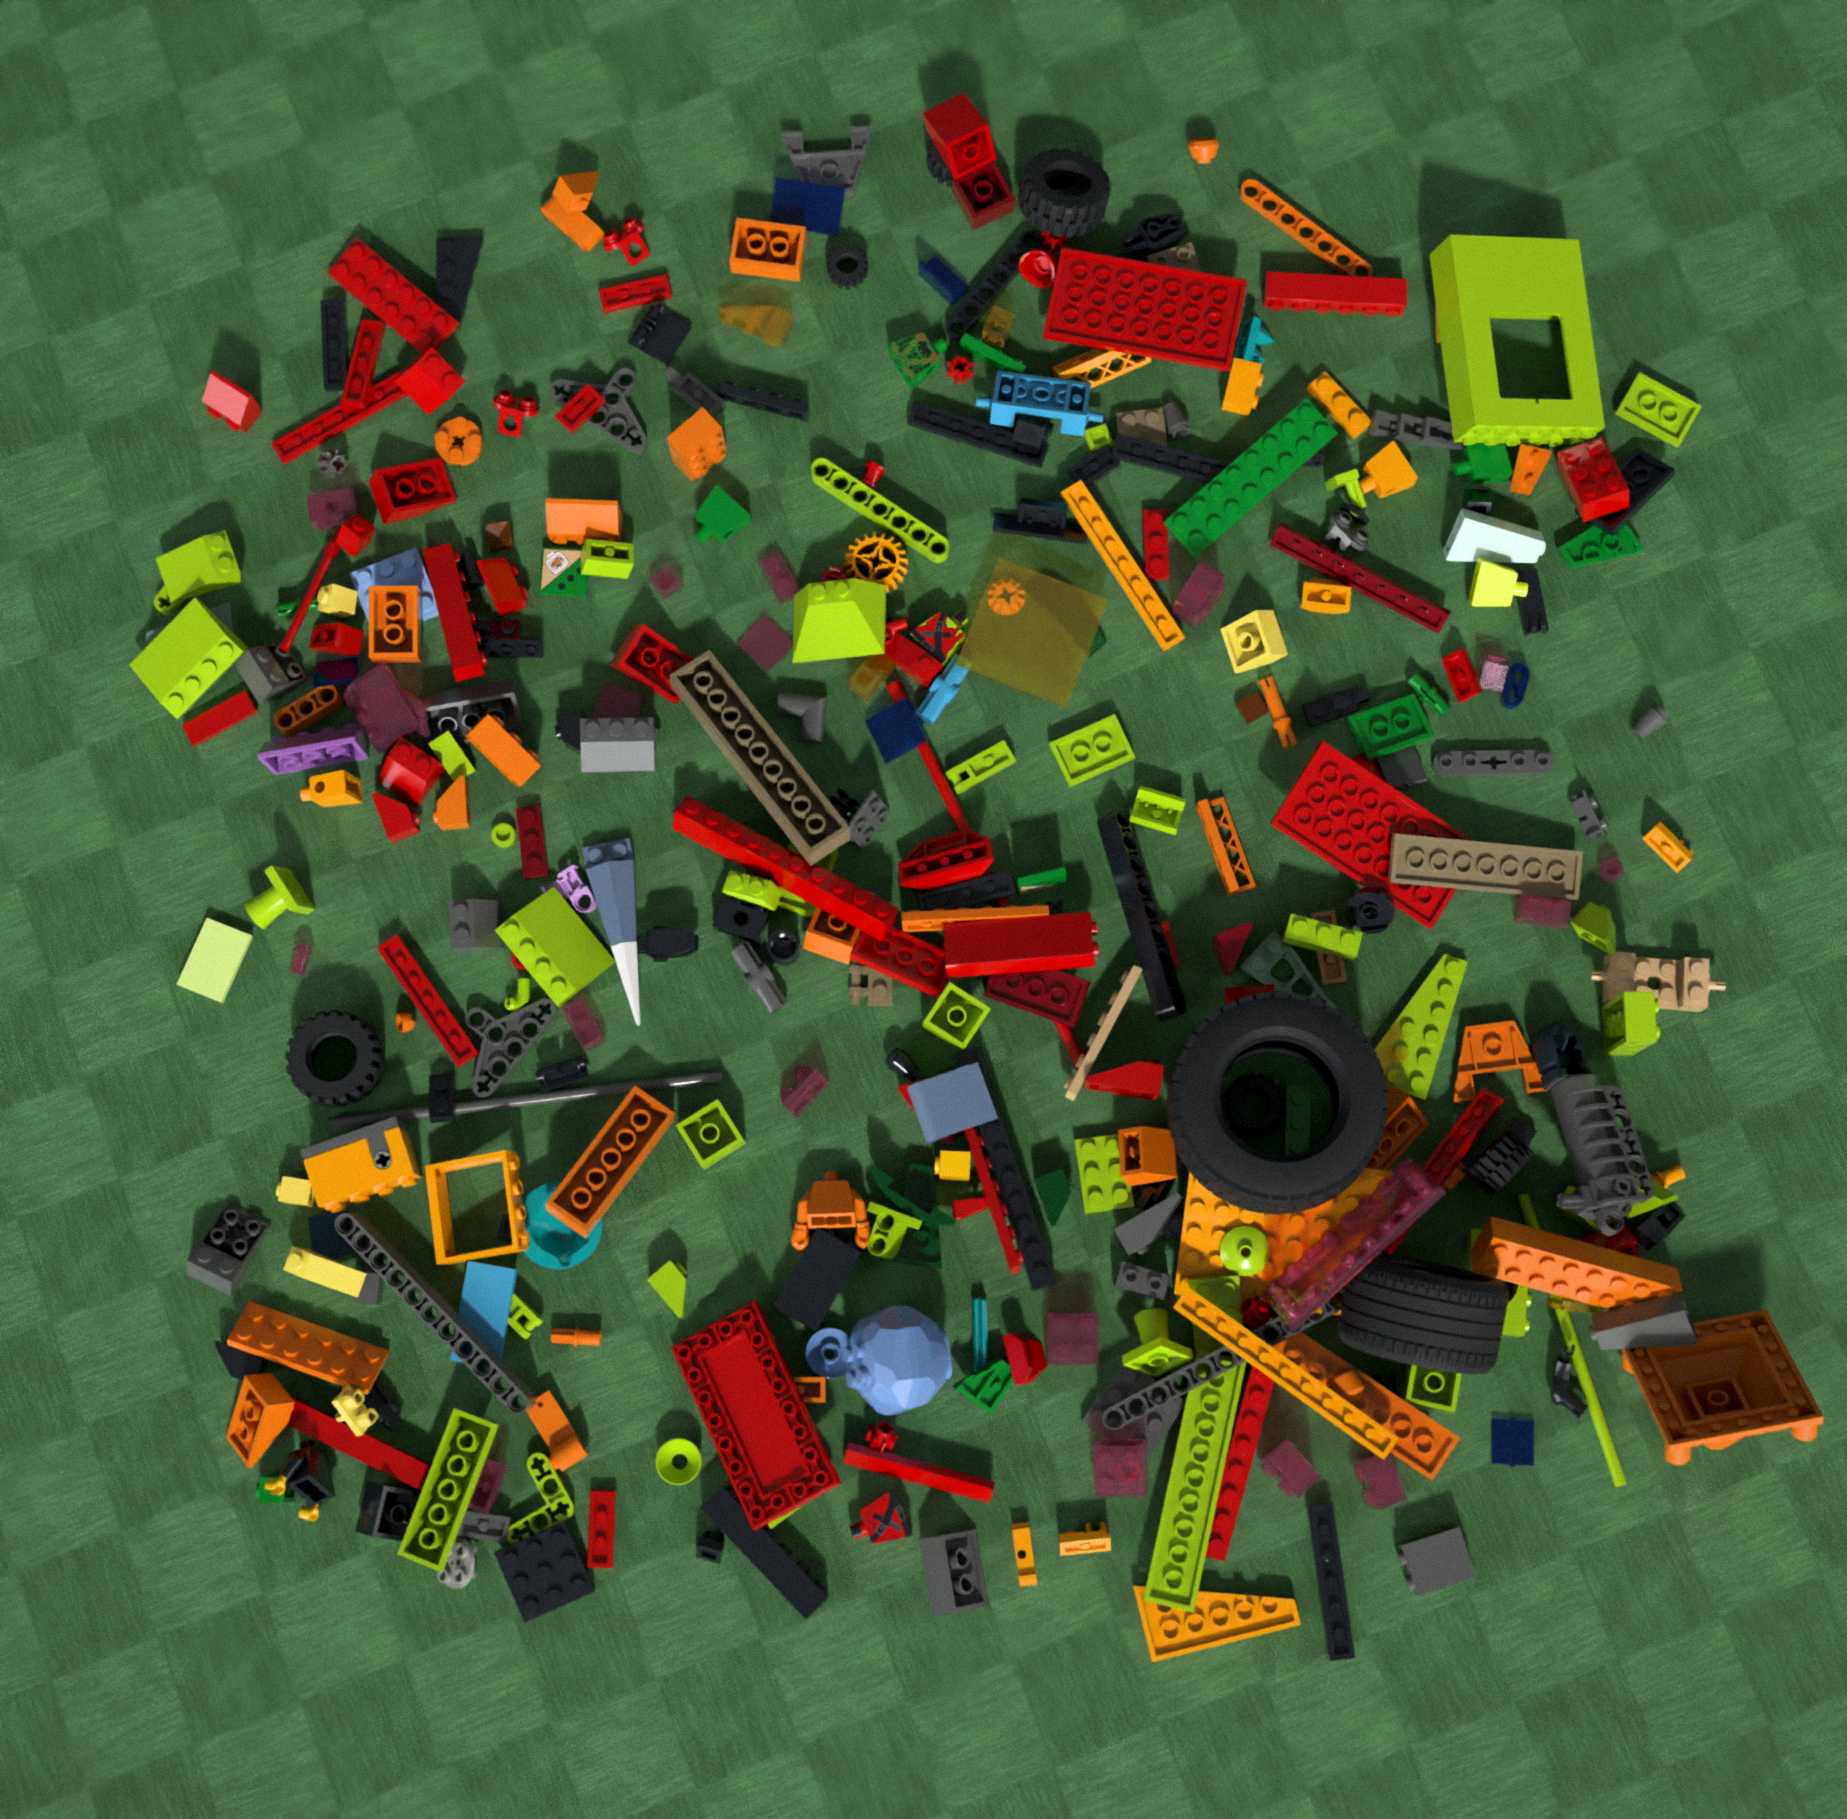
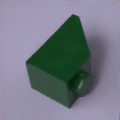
M1063 1168L1034 1178V1183L1050 1227L1056 1226L1071 1193L1070 1188L1074 1187L1069 1172L1065 1174Z

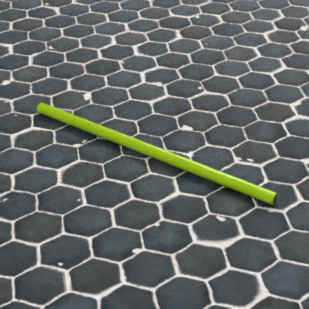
M1529 1193L1516 1196L1526 1226L1541 1230ZM1549 1293L1569 1352H1571L1572 1345H1575V1351L1571 1356L1573 1358V1365L1614 1486L1626 1485L1627 1482L1565 1299L1562 1296Z

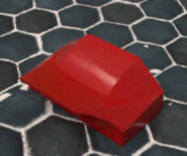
M1018 1333L1003 1336L1014 1384L1027 1385L1034 1383L1036 1377L1047 1368L1041 1342Z

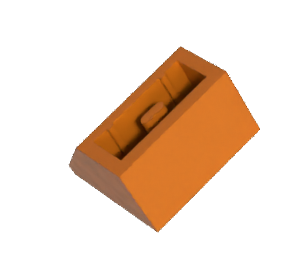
M1146 1126L1118 1130L1121 1177L1130 1186L1178 1178L1176 1148L1170 1130Z

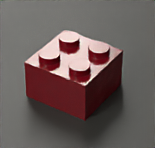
M994 161L956 180H952V193L973 230L1007 215L1015 209V198Z

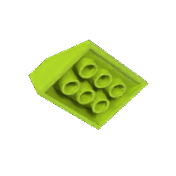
M195 597L131 662L130 667L155 698L176 719H179L227 672L249 647Z
M552 887L495 929L496 933L558 1008L616 962L555 887Z

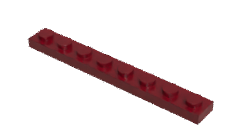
M1283 522L1280 523L1269 544L1438 634L1451 612Z

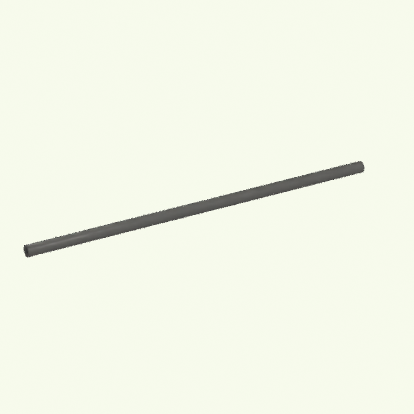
M722 1070L552 1090L543 1093L535 1092L455 1102L456 1114L622 1095L629 1094L634 1086L647 1092L723 1082ZM429 1105L335 1116L329 1118L330 1129L372 1125L394 1116L402 1121L429 1118Z

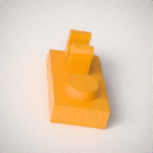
M1661 821L1642 838L1676 873L1693 859L1694 851L1692 849L1689 851L1683 845L1684 841L1678 840Z
M1100 1522L1099 1531H1092L1091 1525L1088 1523L1086 1524L1085 1533L1068 1531L1064 1534H1059L1060 1556L1111 1551L1110 1533L1107 1534L1105 1523Z

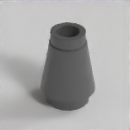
M1176 402L1166 404L1163 410L1169 435H1172L1174 439L1187 436L1190 433L1189 421Z
M1658 704L1652 707L1649 706L1632 730L1642 739L1665 725L1669 716Z

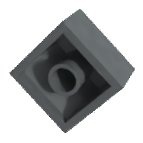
M483 899L448 901L451 949L455 954L505 949L504 941L495 931V929L503 924L501 901Z

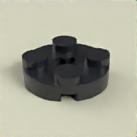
M1361 888L1352 891L1349 895L1345 909L1346 919L1351 926L1354 927L1355 925L1363 933H1380L1386 930L1388 925L1393 922L1395 903L1385 888ZM1373 907L1376 910H1374V914H1370L1369 911H1364V909Z

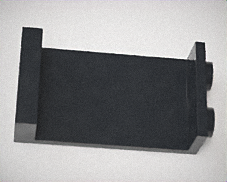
M817 1228L773 1305L775 1309L815 1332L819 1331L823 1319L857 1259L862 1255L858 1251L859 1247L857 1244L846 1239L845 1243L836 1238L838 1234L829 1228H824L823 1230Z

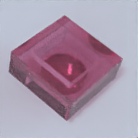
M668 565L649 579L650 584L664 600L683 587L682 582Z

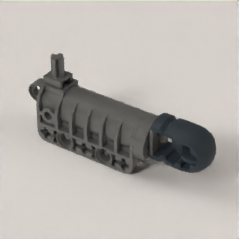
M1551 1023L1541 1027L1534 1036L1532 1042L1533 1056L1539 1074L1543 1075L1541 1077L1543 1088L1551 1092L1579 1187L1572 1193L1558 1194L1556 1205L1560 1206L1561 1209L1575 1208L1576 1215H1582L1584 1219H1596L1599 1230L1607 1236H1612L1622 1230L1624 1226L1623 1217L1631 1212L1632 1204L1644 1203L1653 1197L1654 1187L1623 1091L1613 1085L1600 1086L1598 1077L1591 1075L1589 1067L1586 1066L1587 1059L1578 1033L1569 1025ZM1560 1068H1566L1568 1074H1562ZM1615 1116L1621 1118L1623 1126L1616 1123ZM1629 1162L1636 1165L1638 1173L1631 1170ZM1606 1219L1614 1221L1615 1229L1607 1224Z

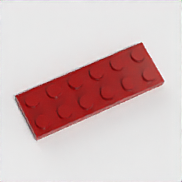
M358 238L355 239L327 273L420 352L427 347H432L437 352L459 326V323Z

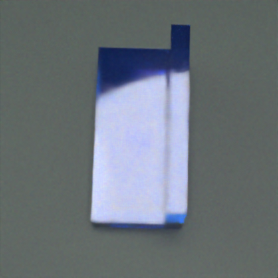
M936 256L926 264L922 260L918 263V275L951 305L968 290V286Z

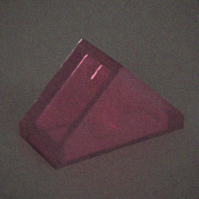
M489 1459L485 1460L468 1508L489 1515L501 1493L507 1466Z

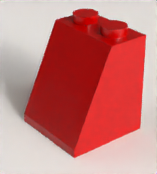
M964 93L922 113L927 132L955 180L996 160L988 123Z

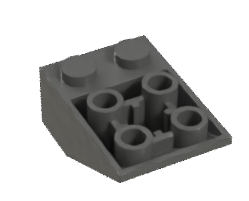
M226 1203L187 1259V1275L232 1296L249 1269L270 1228V1224Z

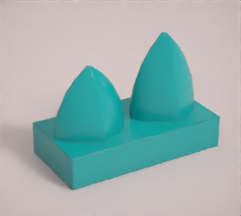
M1252 316L1242 322L1234 358L1259 364L1265 362L1262 353L1255 346L1256 344H1271L1274 342V339L1261 326V318Z

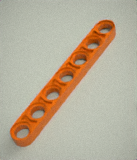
M1254 179L1243 182L1240 197L1245 203L1343 276H1356L1355 271L1361 268L1367 271V277H1372L1373 269L1369 263ZM1249 186L1254 187L1257 190V194L1255 196H1248L1244 191L1245 188ZM1271 200L1275 203L1276 207L1272 210H1267L1263 207V202ZM1290 214L1293 216L1294 221L1286 224L1282 221L1281 216ZM1307 227L1311 229L1312 235L1310 237H1303L1299 232L1300 229ZM1326 241L1330 244L1331 249L1322 251L1318 247V243ZM1345 255L1349 258V263L1341 265L1337 262V257Z

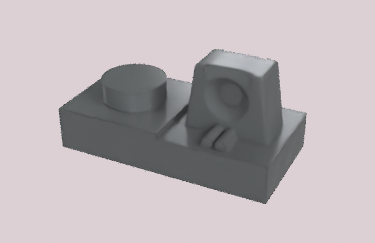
M466 1511L457 1536L506 1543L511 1517Z

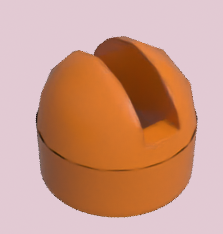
M404 1012L396 1015V1027L400 1033L408 1032L415 1027L416 1021L413 1020L414 1016L412 1014Z

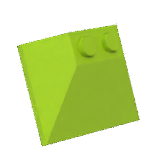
M856 578L807 584L794 595L792 662L802 663L885 654L886 586Z

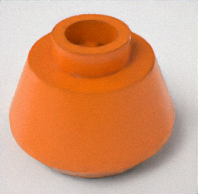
M1202 137L1191 139L1188 143V148L1192 158L1197 159V163H1210L1211 158L1216 157L1220 144L1216 138Z

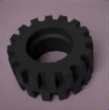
M842 243L841 247L837 245L834 247V251L831 250L829 252L826 267L828 277L834 285L837 283L839 288L846 286V289H850V286L856 288L858 283L862 284L864 282V278L866 279L868 275V259L864 250L861 251L858 245L853 247V243H849V246ZM851 259L857 263V268L851 273H843L838 269V264L842 260Z

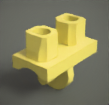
M349 1384L342 1388L341 1393L332 1400V1403L338 1410L335 1419L338 1422L345 1420L358 1437L363 1435L368 1427L374 1424L379 1415L374 1408H366L363 1403L365 1395L360 1389L353 1390Z

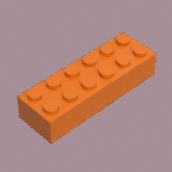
M634 1086L547 1200L545 1210L578 1234L587 1238L672 1125L675 1113L637 1086Z

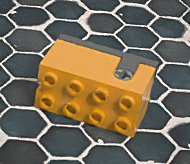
M396 1116L300 1150L318 1207L324 1208L327 1211L331 1210L332 1213L346 1209V1204L355 1202V1204L367 1202L370 1200L369 1196L379 1194V1196L390 1194L393 1192L394 1187L402 1185L405 1188L417 1184V1179L422 1178L405 1122Z

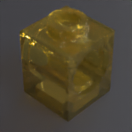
M994 305L982 329V339L991 346L998 345L1004 347L1015 324V314ZM998 325L1003 327V330L994 331L992 327Z

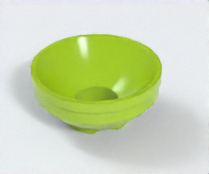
M682 1438L672 1439L664 1443L659 1449L655 1460L656 1469L660 1477L673 1485H684L694 1480L699 1474L702 1465V1457L697 1446L691 1441ZM677 1454H683L687 1458V1466L684 1469H676L673 1465V1458Z

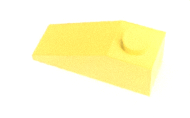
M295 1246L291 1247L283 1269L301 1278L354 1297L359 1296L367 1274L312 1250Z

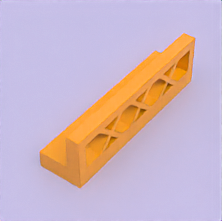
M1094 348L1053 366L1052 370L1054 376L1058 379L1068 380L1072 377L1080 378V382L1087 381L1091 383V388L1152 361L1150 357L1133 361L1130 360L1132 354ZM1119 358L1123 360L1119 369L1114 371L1109 369L1113 359ZM1095 367L1102 369L1098 378L1094 380L1087 378L1091 369Z

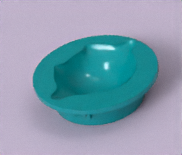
M561 1182L544 1184L533 1190L523 1200V1205L527 1212L525 1218L526 1230L530 1236L529 1250L523 1252L533 1262L550 1269L571 1268L585 1261L598 1246L603 1230V1219L601 1218L589 1236L584 1238L545 1210L547 1200Z

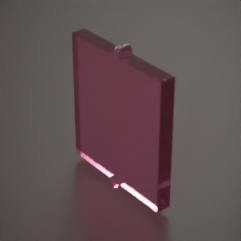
M764 616L753 628H749V632L737 645L763 669L769 672L779 661L784 660V655L793 647V641Z
M604 682L599 698L595 700L597 704L591 718H637V716H640L639 709L644 695Z
M403 687L398 688L400 706L405 723L424 737H429L428 719L425 714L423 701Z

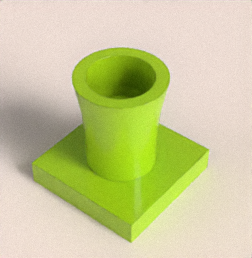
M273 865L264 870L273 886L244 902L247 913L262 929H266L286 909L306 915L315 910L291 870Z
M1151 1308L1140 1311L1134 1316L1142 1346L1122 1355V1362L1124 1366L1153 1377H1158L1194 1359L1193 1350L1170 1341L1168 1312L1160 1308Z

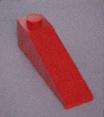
M897 632L892 643L885 645V654H881L927 690H929L937 676L943 673V664Z

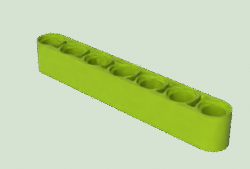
M818 458L812 462L811 476L816 485L932 562L942 563L947 560L949 556V543L945 537L829 460ZM818 469H826L828 471L825 475L816 474ZM840 481L847 483V486L844 488H837L835 485ZM859 494L867 497L864 501L854 499ZM878 507H883L886 509V512L876 514L874 510ZM897 520H903L906 524L902 527H896L893 523ZM922 533L925 535V538L916 540L913 538V535ZM935 546H942L945 550L942 553H935L932 549Z

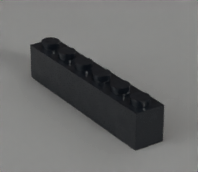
M721 1486L700 1508L806 1620L829 1597L826 1594L828 1588L819 1579L814 1581L808 1575L811 1570L801 1560L797 1563L790 1556L793 1551L783 1541L779 1544L773 1538L776 1533L768 1525L753 1531L744 1509L738 1501L739 1498L736 1491L731 1486L728 1488Z

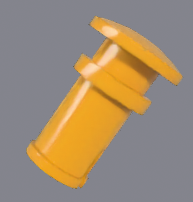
M1677 1164L1661 1173L1655 1172L1653 1175L1650 1174L1651 1180L1667 1188L1669 1185L1685 1179V1172Z

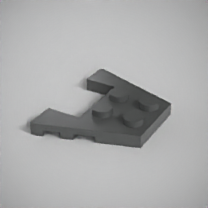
M871 125L850 127L851 150L804 153L802 130L781 132L782 141L808 199L855 195L872 133Z

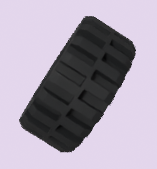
M1054 148L1049 152L1045 150L1039 153L1038 156H1034L1024 169L1018 194L1019 207L1025 218H1029L1030 224L1034 227L1038 226L1040 231L1044 233L1050 232L1052 236L1056 237L1064 235L1065 238H1071L1073 235L1077 237L1082 236L1086 232L1089 233L1094 230L1103 220L1110 197V179L1099 162L1095 163L1093 157L1089 155L1087 157L1081 151L1073 152L1068 148L1063 150ZM1053 189L1066 190L1076 196L1061 195L1053 191Z
M331 1010L330 1013L322 1011L317 1013L315 1018L308 1017L305 1019L304 1022L306 1024L302 1028L297 1026L294 1030L297 1033L295 1038H290L287 1045L290 1046V1051L285 1052V1059L289 1062L286 1069L287 1073L292 1077L291 1082L303 1095L325 1106L333 1107V1105L344 1107L347 1106V1103L355 1104L361 1101L360 1097L363 1095L368 1096L372 1092L370 1090L374 1084L378 1085L381 1080L378 1078L379 1073H383L385 1067L382 1064V1059H385V1051L381 1048L383 1043L380 1037L376 1035V1031L361 1018L349 1012L342 1013L339 1010ZM342 1036L348 1038L357 1049V1060L353 1070L341 1080H324L317 1074L314 1067V1058L318 1048L332 1037Z

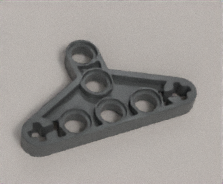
M629 368L619 369L607 385L588 383L605 399V403L597 410L603 412L605 418L600 422H596L591 416L586 423L634 454L644 452L648 446L646 435L626 401L637 385L634 371ZM623 375H630L632 377V382L628 385L621 384L619 380ZM558 379L551 383L549 392L552 399L564 407L587 383ZM564 387L565 393L570 396L569 400L562 393L557 396L556 389L561 390ZM610 393H616L619 399L615 403H608L606 396ZM615 424L624 426V431L619 435L611 432V428ZM628 433L635 440L640 438L642 444L633 446L632 440L627 437Z
M546 998L538 1000L498 1020L479 1007L471 1008L465 1016L466 1024L483 1037L472 1083V1089L476 1096L482 1099L493 1096L555 1019L558 1009L552 1000ZM549 1004L551 1005L549 1008L552 1011L551 1014L545 1013L541 1018L544 1021L543 1025L536 1019L531 1018L534 1013L539 1018L542 1014L540 1009L542 1005L545 1007ZM476 1012L482 1013L484 1016L483 1022L478 1026L472 1025L470 1021L471 1016ZM528 1023L537 1025V1032L532 1036H527L524 1033V1027ZM495 1027L501 1028L503 1031L502 1037L499 1040H492L489 1036L491 1029ZM513 1042H519L522 1046V1050L518 1055H511L508 1051L509 1045ZM498 1061H503L506 1064L505 1072L500 1075L493 1072L494 1064ZM489 1071L491 1076L498 1079V1081L495 1083L491 1080L488 1084L490 1090L479 1093L481 1088L478 1085L481 1082L485 1084L490 1079L488 1076H485L486 1072Z

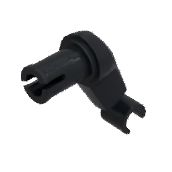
M1562 1342L1559 1346L1560 1355L1556 1358L1551 1378V1400L1555 1405H1563L1577 1418H1580L1588 1408V1405L1570 1392V1378L1573 1358L1571 1356L1575 1351V1345H1572L1571 1352L1568 1353L1563 1350L1564 1342Z

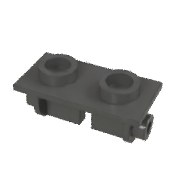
M1583 790V797L1580 794L1571 797L1572 802L1570 804L1577 818L1579 819L1585 815L1588 818L1580 822L1586 839L1589 838L1591 842L1600 838L1599 833H1602L1603 836H1608L1606 829L1609 826L1603 815L1599 816L1596 810L1599 804L1594 794L1589 795L1588 791Z

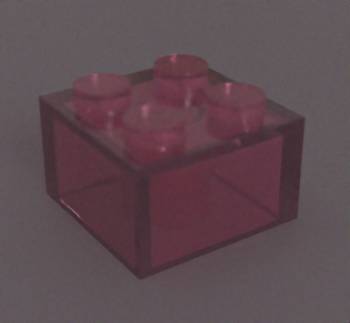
M1200 561L1177 597L1172 614L1195 628L1198 627L1200 622L1205 624L1211 614V609L1214 605L1212 603L1217 604L1224 593L1223 590L1226 585L1223 582L1226 575Z
M1047 1313V1365H1098V1313Z
M1287 1438L1277 1441L1259 1458L1262 1462L1260 1468L1269 1478L1275 1477L1278 1480L1279 1484L1277 1487L1286 1497H1301L1321 1478Z
M1096 1439L1093 1446L1095 1496L1146 1497L1149 1489L1147 1439Z
M1374 1453L1354 1460L1356 1466L1352 1469L1357 1481L1362 1482L1365 1491L1362 1494L1367 1506L1381 1510L1408 1499L1390 1454L1387 1455L1385 1460H1382Z

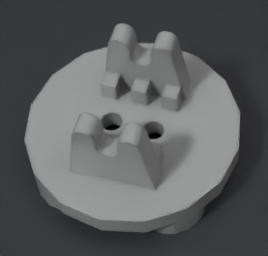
M456 1537L443 1572L438 1571L440 1583H445L453 1589L465 1587L472 1578H476V1573H474V1552H477L478 1547H472L465 1538Z

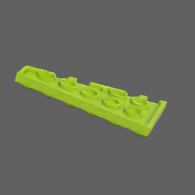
M1444 954L1376 1046L1375 1051L1383 1067L1387 1087L1392 1084L1410 1097L1422 1101L1426 1100L1468 961Z

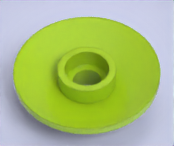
M1252 1226L1235 1227L1228 1231L1221 1241V1260L1225 1267L1234 1274L1241 1276L1256 1274L1265 1267L1269 1260V1242L1260 1230ZM1243 1248L1250 1249V1254L1248 1256L1241 1255V1250Z

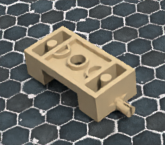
M1616 952L1614 955L1608 953L1604 956L1603 971L1591 970L1590 975H1592L1590 980L1603 981L1602 1004L1608 1003L1623 992L1654 991L1655 998L1659 1002V1009L1701 1012L1708 1008V994L1710 990L1725 991L1726 986H1723L1726 984L1725 980H1711L1709 959L1684 957L1681 960L1635 957V953ZM1649 977H1655L1659 981V988L1657 990L1648 987L1647 980Z

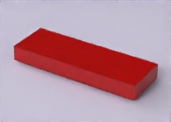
M667 274L598 289L604 314L672 298Z
M244 690L181 726L191 744L196 747L258 713L248 693Z
M590 1490L587 1568H613L616 1490Z

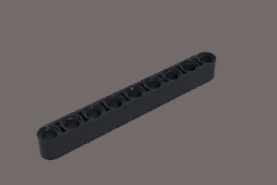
M1117 809L1100 817L1097 825L1154 1013L1158 1020L1165 1022L1185 1014L1186 1002L1129 817L1123 809Z

